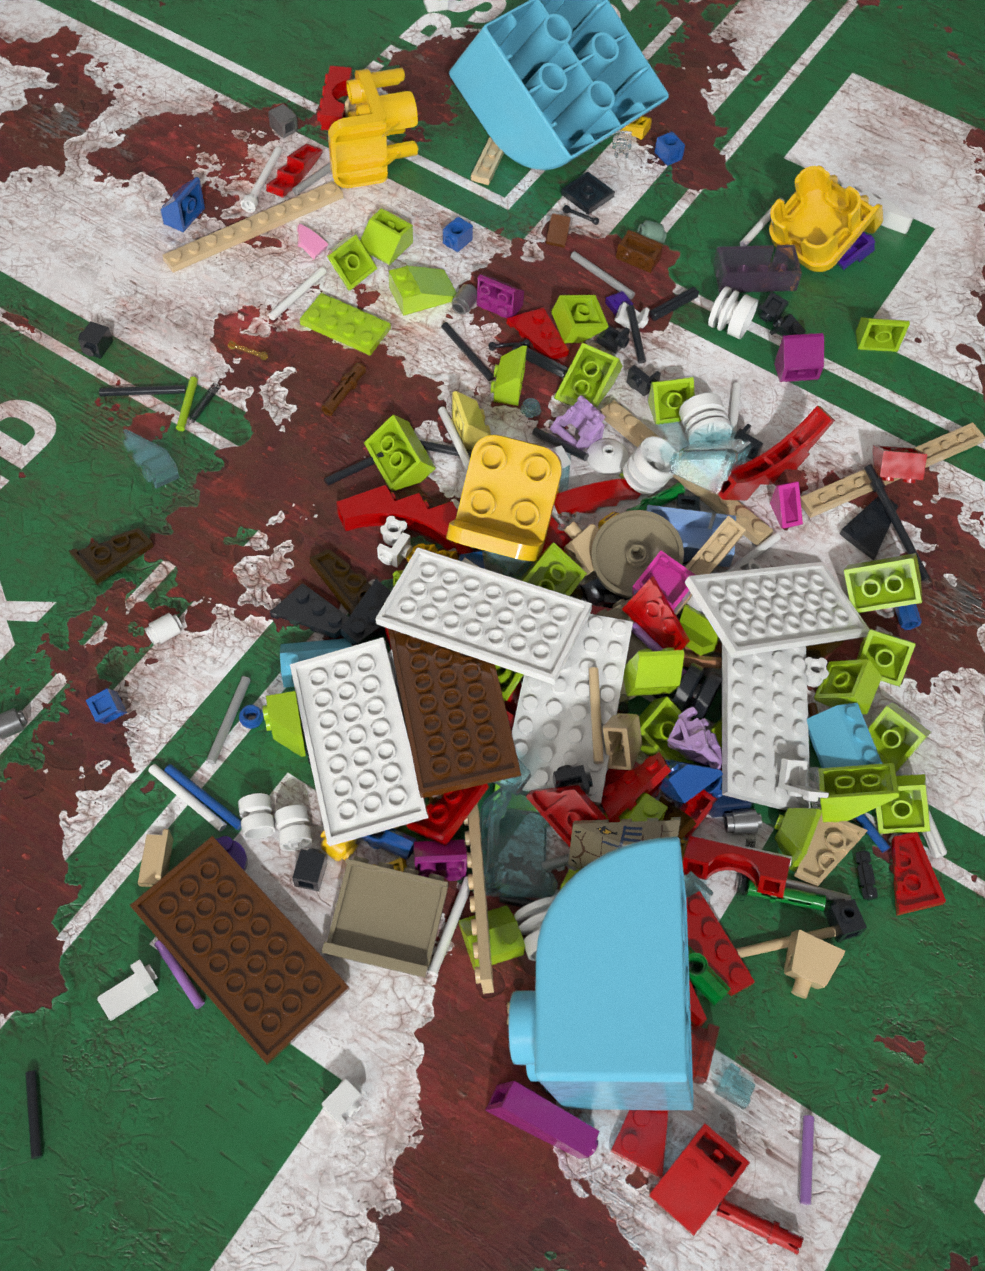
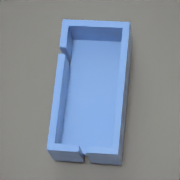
M647 505L646 511L664 517L675 527L683 543V562L692 560L727 516L736 521V516L716 513L712 528L708 529L712 517L710 512ZM735 546L718 566L730 567L735 554Z

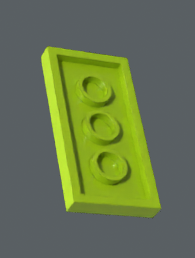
M323 293L319 294L300 318L301 325L370 356L391 329V323Z

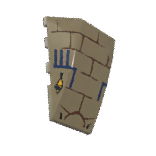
M671 817L669 821H659L658 818H647V821L632 822V819H621V822L609 823L608 820L574 821L568 865L581 870L595 859L622 846L654 838L678 837L681 817Z

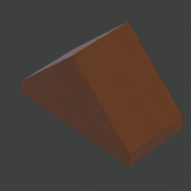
M552 213L546 244L565 248L573 218Z

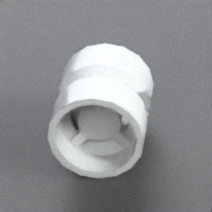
M256 793L242 797L238 801L240 817L243 818L241 820L243 837L246 839H262L274 834V818L269 814L272 812L270 796Z
M291 805L280 808L275 812L276 826L280 830L278 836L280 849L283 851H297L307 848L313 843L310 827L307 826L309 819L305 806Z

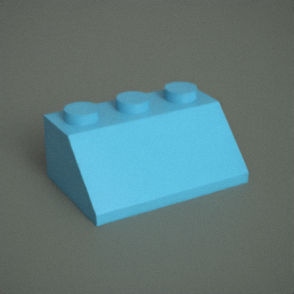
M345 638L281 644L280 663L283 687H294L290 664L352 647V644Z
M858 703L837 705L807 718L808 734L821 768L882 764Z

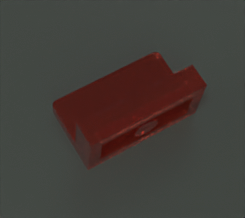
M709 1023L705 1029L691 1024L694 1083L703 1085L708 1079L719 1026Z

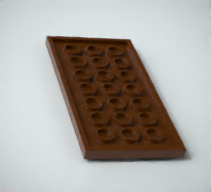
M388 628L420 797L426 798L521 776L495 664Z
M213 836L130 905L267 1065L350 989Z

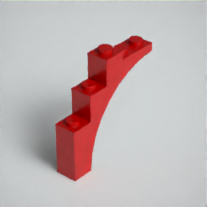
M816 406L779 443L742 465L722 468L709 486L723 500L747 501L760 485H772L785 469L797 470L810 455L809 450L835 420L821 406Z
M384 485L336 502L337 515L345 531L361 527L383 526L386 523L387 517L394 516L395 519L407 523L406 529L416 531L442 545L447 551L455 548L458 552L457 554L473 553L470 546L459 544L446 538L449 523L456 519L458 508L456 509L453 501L430 509L426 500L423 501L419 493L396 500L394 493L389 492L387 486Z

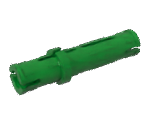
M677 482L653 497L642 499L641 503L629 508L627 511H646L647 505L662 507L676 499L678 494L684 495L685 488L681 483Z
M751 879L748 881L747 896L768 899L771 903L778 901L824 911L826 895L785 887L783 898L757 892Z

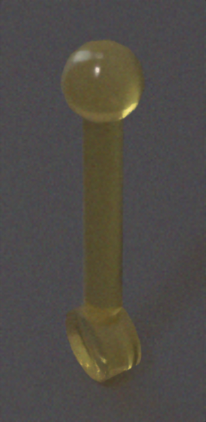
M229 341L227 344L232 350L236 348L259 356L262 360L268 358L266 352L254 351L237 345L234 341Z

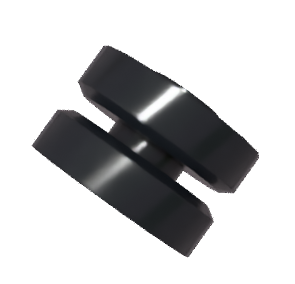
M694 662L682 677L672 702L681 712H684L692 703V707L698 711V714L690 719L698 718L701 720L706 716L719 690L722 676L711 672L706 677L704 683H701L704 667Z

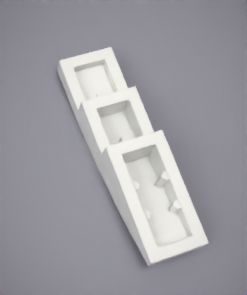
M847 182L841 185L844 189L851 186ZM866 189L862 192L858 191L860 196L867 195L869 197V205L872 207L878 203L883 206L882 226L904 234L908 232L913 217L885 196L879 200Z

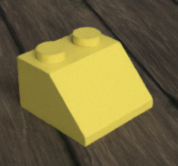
M454 391L452 394V421L465 448L473 450L475 444L480 439L491 435L490 427L485 425L484 410L479 408L477 401L458 391Z

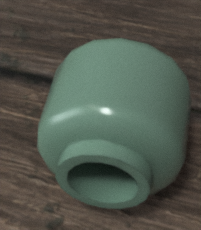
M647 220L640 224L637 229L638 234L659 243H664L667 233L664 231V226L661 223Z

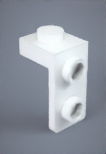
M782 758L778 788L788 790L787 795L803 796V799L818 802L819 797L828 798V792L805 786L808 761Z
M140 960L130 966L135 974L97 998L109 1020L115 1019L158 991L153 982L157 979V976L150 964L144 967Z

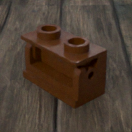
M628 230L621 243L618 244L616 259L651 273L661 259L664 244Z

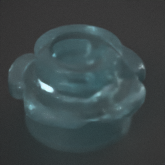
M528 398L523 402L520 411L526 417L533 418L541 413L538 400Z

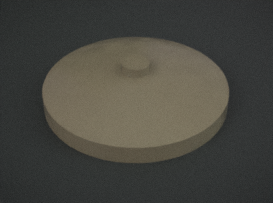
M644 510L626 511L609 519L597 532L592 544L591 553L593 569L597 578L606 589L615 595L630 599L634 596L632 594V586L660 551H663L683 565V543L675 527L664 517Z

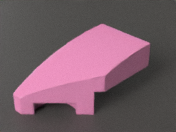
M302 224L298 225V247H302L315 259L327 249L329 244L308 227Z

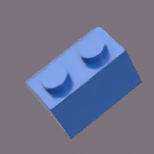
M195 177L182 185L170 200L162 206L161 214L164 225L184 232L205 209L200 178Z
M665 760L671 772L662 780L661 790L666 798L685 804L722 776L723 773L719 769L703 765Z

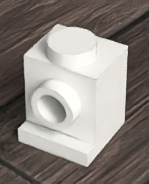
M345 1079L322 1103L323 1110L343 1129L346 1126L345 1118L347 1116L352 1118L362 1107L360 1102L366 1092L357 1082L354 1081L351 1084Z

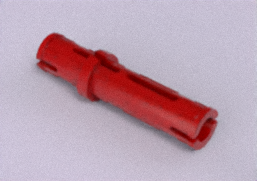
M725 1198L722 1199L716 1216H720L765 1238L766 1243L770 1245L775 1243L798 1255L799 1248L801 1249L804 1240L803 1236H799L781 1227L780 1223L775 1220L771 1222Z

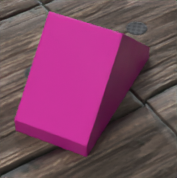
M799 482L777 485L770 505L780 527L784 529L803 525Z

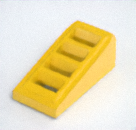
M642 116L620 131L642 140L651 128L652 119Z

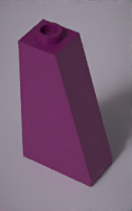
M515 1081L497 1085L485 1110L578 1159L589 1158L598 1147L599 1141L597 1137L600 1133L599 1130Z

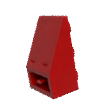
M704 1123L648 1196L694 1236L730 1191L750 1162Z

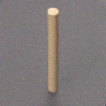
M596 667L589 668L593 760L594 764L604 763L599 670Z
M833 926L806 932L821 940L836 936ZM790 936L735 948L740 958L788 948Z

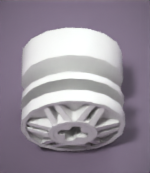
M726 286L712 306L708 326L714 328L717 325V330L722 331L729 324L727 334L741 339L754 317L758 300L745 294L738 302L739 292L735 290L731 294L732 289Z
M698 394L685 401L680 407L679 415L689 444L693 448L701 450L710 449L722 444L730 437L732 428L721 397L717 394Z
M654 436L648 437L624 463V478L635 491L641 494H657L680 469V455L676 448L667 440Z
M555 896L534 901L522 907L514 914L518 925H520L521 934L528 935L524 939L529 960L536 961L537 940L541 924Z

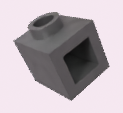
M284 104L268 111L270 127L282 138L298 131L297 116Z

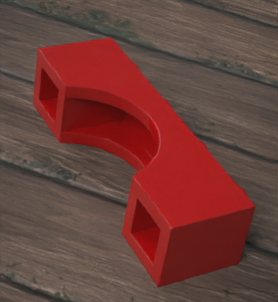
M330 66L329 73L325 74V85H323L322 90L324 98H320L321 110H318L317 121L321 122V130L329 131L334 122L345 118V104L337 100L348 95L347 80H352L351 67Z
M689 836L683 857L684 875L707 880L712 874L719 871H736L750 878L757 892L783 898L791 858Z

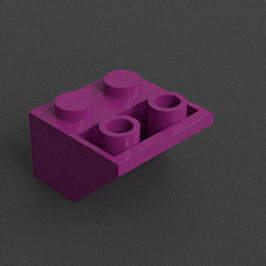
M480 274L478 276L477 306L501 317L509 318L516 316L523 306L524 291L493 277Z
M823 333L783 336L774 362L779 382L817 380L820 378L824 367Z
M465 839L450 840L446 846L436 841L414 842L415 870L419 871V876L428 878L429 874H435L445 877L448 881H458L466 877L467 852Z

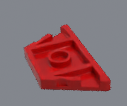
M579 785L531 790L525 796L569 847L571 845L574 821L608 820Z

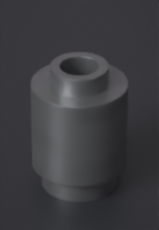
M468 284L462 285L452 300V308L456 313L464 315L470 311L477 301L476 287Z
M12 708L0 714V738L2 740L25 730L24 724H27V721L21 710L16 711L15 708Z
M755 808L731 810L730 813H724L726 833H732V835L757 833L758 828L762 827L761 814L757 813Z

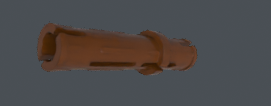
M355 363L350 372L342 377V382L324 405L321 406L323 413L332 416L349 392L357 387V382L366 373V368L362 364Z

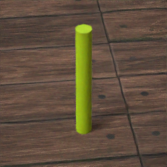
M193 376L189 379L176 426L178 431L185 430L198 383V379Z

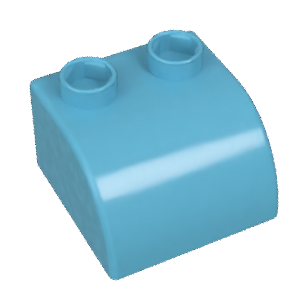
M529 0L485 24L449 71L451 79L494 143L515 162L536 170H551L562 167L658 107L669 97L665 87L609 0Z
M677 836L654 838L622 846L595 859L578 871L555 896L541 924L536 951V991H515L512 993L509 1008V1046L512 1061L516 1065H526L529 1080L540 1081L565 1109L693 1110L687 900L680 838Z

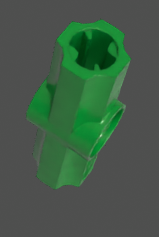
M688 945L689 964H696L700 969L698 973L692 972L689 969V979L715 1006L731 988L708 966L705 956L696 953Z

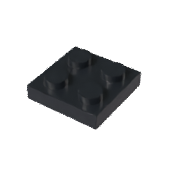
M587 171L562 188L561 195L589 215L614 198L615 191Z

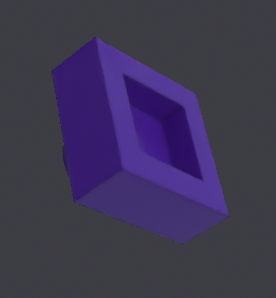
M623 291L606 297L605 304L615 316L623 302L633 305Z

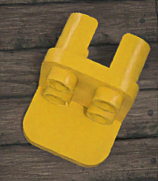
M403 68L370 72L369 69L356 70L355 79L347 80L349 101L351 105L356 104V111H351L348 113L347 118L334 122L328 131L330 168L334 182L339 187L355 188L383 183L388 179L387 165L393 160L417 156L418 146L415 141L387 145L386 136L404 133L406 128L415 127L418 124L417 107L413 93L405 91L379 96L376 89L400 84V81H403L405 78Z
M810 166L803 169L796 177V192L787 203L784 204V201L779 198L772 206L769 230L772 243L778 249L807 269L814 272H824L837 264L863 231L870 234L876 232L883 223V206L878 203L872 207L869 205V197L867 195L860 196L858 191L851 186L844 189L838 185V177L830 175L822 166Z
M489 435L480 439L472 450L455 520L449 523L446 538L459 544L515 559L536 561L541 556L562 475L560 457L548 447L502 435Z

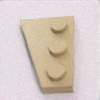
M821 814L807 854L797 867L794 876L818 887L868 830L848 821L823 822Z

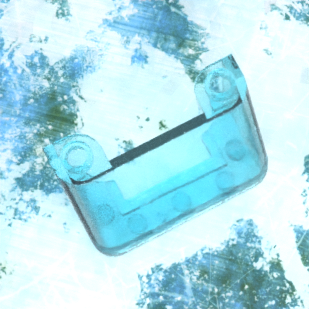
M745 439L694 441L678 453L674 452L669 462L672 465L669 472L713 493L719 494L724 481L728 480L731 471L744 463L752 442Z
M502 786L486 798L482 804L480 827L486 896L546 898L555 894L557 880L553 873L546 872V869L543 870L541 865L542 862L546 861L547 827L550 824L525 797L529 793L528 791Z

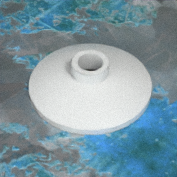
M611 439L598 440L592 443L587 450L589 466L596 472L605 475H613L623 471L624 463L629 459L627 449L618 441Z

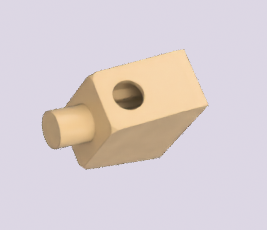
M573 521L564 529L572 539L564 546V551L587 573L585 575L587 576L594 571L591 556L592 544L599 529L594 524H590L582 531Z
M617 713L603 726L606 754L609 755L607 766L608 769L632 770L642 746L639 716L637 714Z
M800 929L792 932L784 967V974L796 979L791 993L806 999L810 987L815 989L825 988L845 951Z

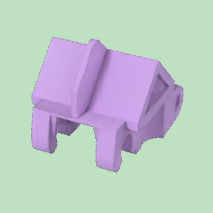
M579 396L574 406H571L563 416L556 418L550 430L553 433H557L568 444L583 451L584 448H588L592 443L602 439L605 424L602 422L606 417L600 412V409L594 407L584 396ZM568 424L576 427L579 430L578 434L581 436L579 441L571 436L563 427Z
M694 707L686 709L678 715L679 719L667 740L668 747L677 750L688 760L703 765L709 764L711 768L721 769L722 749L718 744L716 735L711 733L710 730L706 731L705 727H708L709 723L705 719L699 720L696 718L690 721L692 716L698 714Z

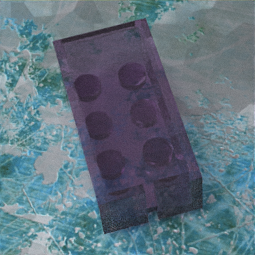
M773 245L717 247L713 266L717 277L719 293L726 286L732 289L731 293L735 290L738 292L797 291L802 272L795 245H777L772 262L770 260L774 250Z

